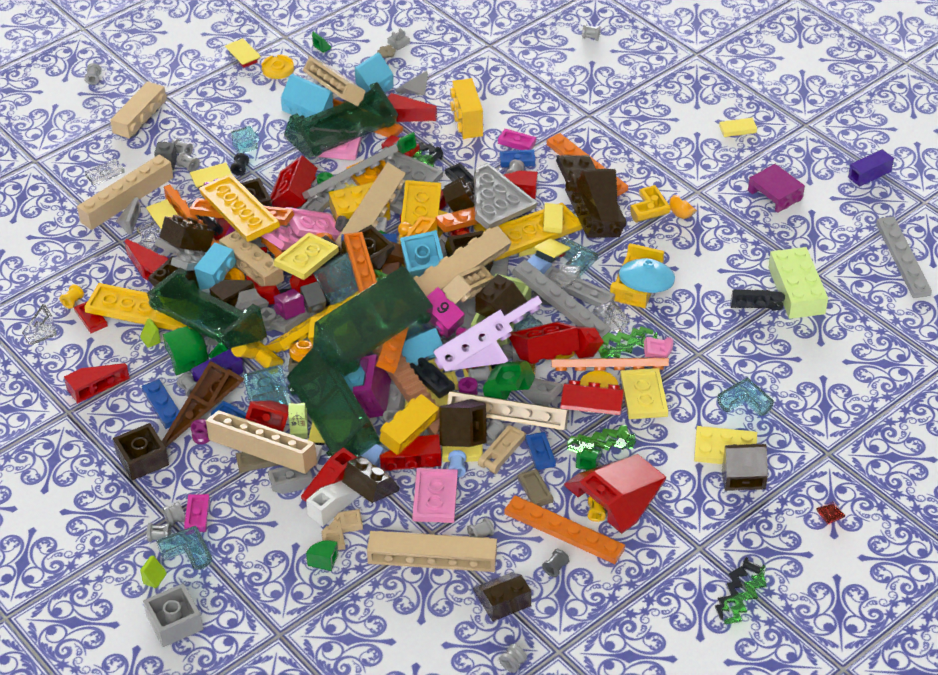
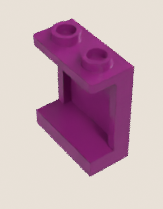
M776 163L749 177L748 192L752 195L758 191L763 193L775 203V211L777 213L787 209L796 202H800L804 197L805 185Z
M377 354L359 358V363L366 374L365 384L353 387L352 392L363 412L369 418L383 416V413L387 410L391 379L386 370L376 366Z

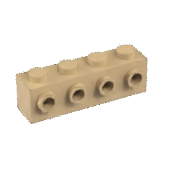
M147 81L110 119L112 133L130 139L157 109L167 100L165 87Z
M236 230L219 240L220 245L233 249L236 259L235 265L259 286H274L284 281V270L274 266V260L271 256L262 251L257 244L251 241L247 242Z
M481 264L458 274L442 290L446 293L445 296L449 301L455 304L461 301L464 303L468 299L471 300L494 277Z

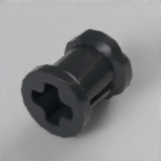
M237 153L230 171L236 176L244 175L246 172L245 167L250 161L249 157L244 153Z

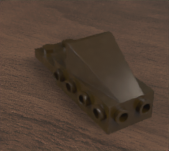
M558 155L556 162L566 182L565 191L587 238L620 237L626 226V218L620 209V205L617 203L616 170L596 169L590 156Z

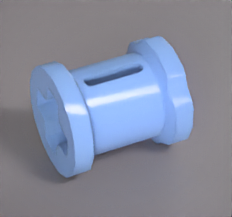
M460 450L451 451L448 455V460L450 461L448 469L458 470V477H462L466 472L464 466L466 454Z

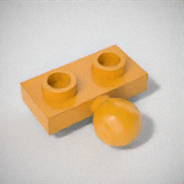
M420 216L413 227L408 222L400 223L398 233L401 236L407 237L431 232L438 224L436 219Z

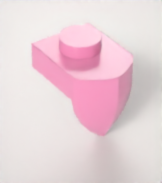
M646 337L644 340L645 357L668 358L673 349V339L671 337L665 340Z

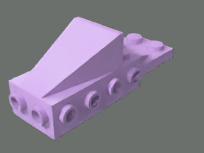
M537 295L505 316L501 310L496 311L433 351L437 357L434 360L440 370L444 368L445 372L506 363L508 358L497 340L500 338L503 341L511 336L510 332L513 329L509 324L510 322L516 324L524 319L522 315L529 311L532 314L541 308L539 304L542 303L541 299Z

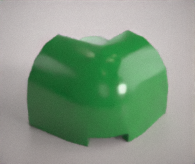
M188 326L162 334L164 346L171 357L173 372L176 376L186 373L209 360L207 346L199 330L190 329Z
M512 361L498 364L490 372L483 386L484 396L507 400L511 391L529 390L535 379L532 367L527 361Z

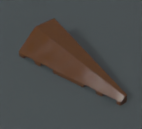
M210 361L163 438L162 443L165 448L185 432L193 421L200 419L241 384L244 378Z

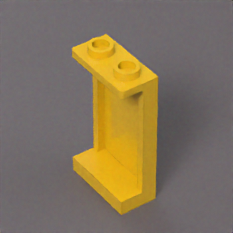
M629 243L623 265L629 261L642 258L654 259L663 263L664 251ZM619 274L616 281L612 282L610 286V292L615 294V302L645 309L652 294L627 287L621 282Z

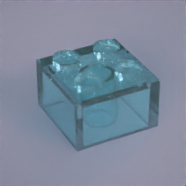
M347 252L337 256L313 272L331 305L345 300L358 291Z
M281 364L243 374L249 403L250 401L266 400L286 405L291 403Z

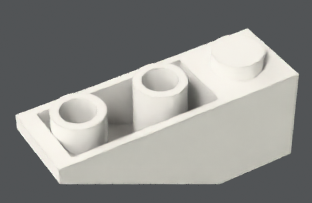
M342 481L322 487L306 500L308 516L323 527L357 499L360 494Z

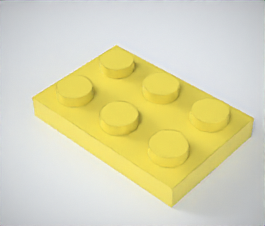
M307 233L275 258L274 266L305 280L339 252V246L314 234Z
M659 368L620 371L628 419L668 417V407Z
M697 426L694 461L723 464L725 445L757 444V432Z

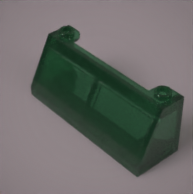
M378 82L370 85L371 90L364 94V98L358 106L347 101L307 118L304 115L299 116L298 113L291 115L284 136L307 158L317 157L323 152L381 128L393 126L398 113Z
M401 266L317 320L314 325L313 349L342 375L347 376L351 372L354 373L358 370L362 357L416 321L419 325L427 324L432 319L433 305L409 271Z
M180 267L147 292L149 305L152 309L164 313L229 348L261 341L267 337L259 306L251 304L242 311L198 289L194 280L189 281L185 277L187 271Z
M322 342L316 344L287 375L290 383L287 387L292 395L296 394L301 403L306 404L308 415L329 449L326 452L329 458L343 447L356 457H359L376 444H381L369 418Z

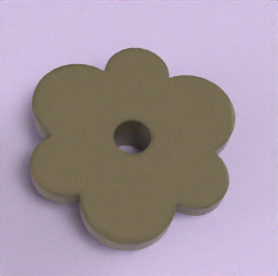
M391 45L381 46L377 52L382 57L388 58L395 55L396 49Z

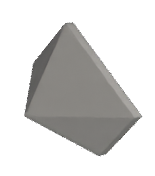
M425 71L396 88L395 91L398 93L425 95L428 72Z
M138 197L132 200L116 220L128 235H132L141 212Z

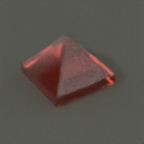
M834 501L816 508V511L827 524L846 516Z

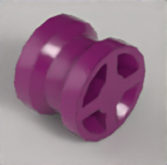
M465 377L458 382L459 392L478 395V383L474 378Z
M197 419L193 421L190 426L192 440L197 444L208 443L210 440L206 420Z

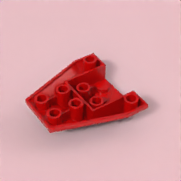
M635 454L578 473L564 483V486L578 498L587 493L608 511L607 522L622 534L639 521L667 477L639 454Z

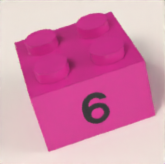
M439 287L421 302V317L427 323L431 322L441 337L443 335L446 338L450 337L464 323L465 314L454 302L447 299L445 293Z

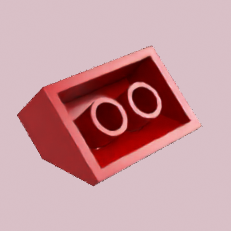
M303 155L280 171L270 195L272 207L298 208L307 202L308 199H305L302 193L312 188L311 185L316 178L315 174L318 168Z
M558 321L510 332L511 336L509 339L519 358L527 361L529 364L538 363L540 359H555L557 355H572V352L580 350L578 327Z
M569 380V383H564L560 409L621 415L624 389H620V385L608 384L607 388L600 387V383L596 382L580 385L581 381Z

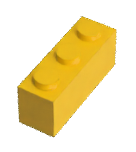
M422 394L416 399H411L403 411L399 410L395 414L392 421L383 424L380 429L379 441L396 455L400 454L437 420L439 407Z

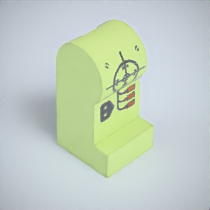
M289 403L290 435L302 439H308L306 404Z

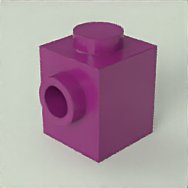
M295 289L274 296V310L276 314L285 320L305 313L304 297Z

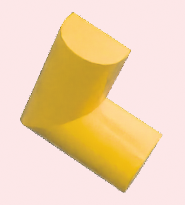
M656 185L639 189V195L643 202L630 206L632 219L636 223L666 215L671 210V207Z
M235 338L232 342L231 350L234 356L254 359L270 373L277 372L284 363L283 359L260 341Z

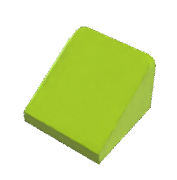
M150 318L147 319L140 335L147 348L161 342L159 329Z
M153 555L148 558L140 570L143 584L153 588H157L167 575L166 570Z

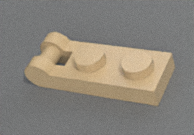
M508 425L478 460V466L482 468L487 467L490 472L497 474L505 461L525 440L526 433Z

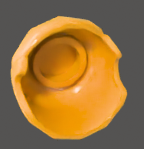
M673 195L670 198L671 211L678 218L688 219L697 212L686 200L682 201L679 195Z

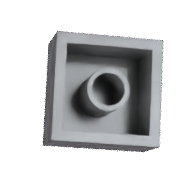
M184 583L143 600L146 617L162 647L204 630L201 614Z

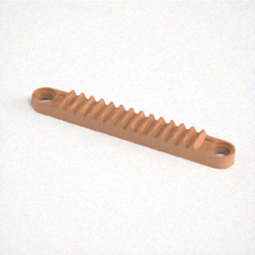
M365 319L361 323L360 333L373 353L379 356L386 332L377 320L367 321ZM371 325L375 327L376 330L374 332H368L365 329V327ZM401 352L395 373L386 372L408 403L411 399H416L422 394L436 405L435 399L431 398L430 392H427L426 386H423L422 381L419 380L417 374L415 375L414 369H411L410 363L406 362V358L402 356ZM439 413L437 420L426 429L430 435H437L440 431Z

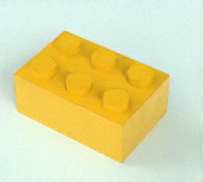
M473 79L452 81L450 96L453 98V101H450L451 111H454L453 116L454 121L457 122L458 133L461 132L463 139L483 136V108Z
M374 182L328 192L330 210L334 220L337 221L340 215L350 219ZM388 202L385 206L388 209L383 217L391 220L390 203Z

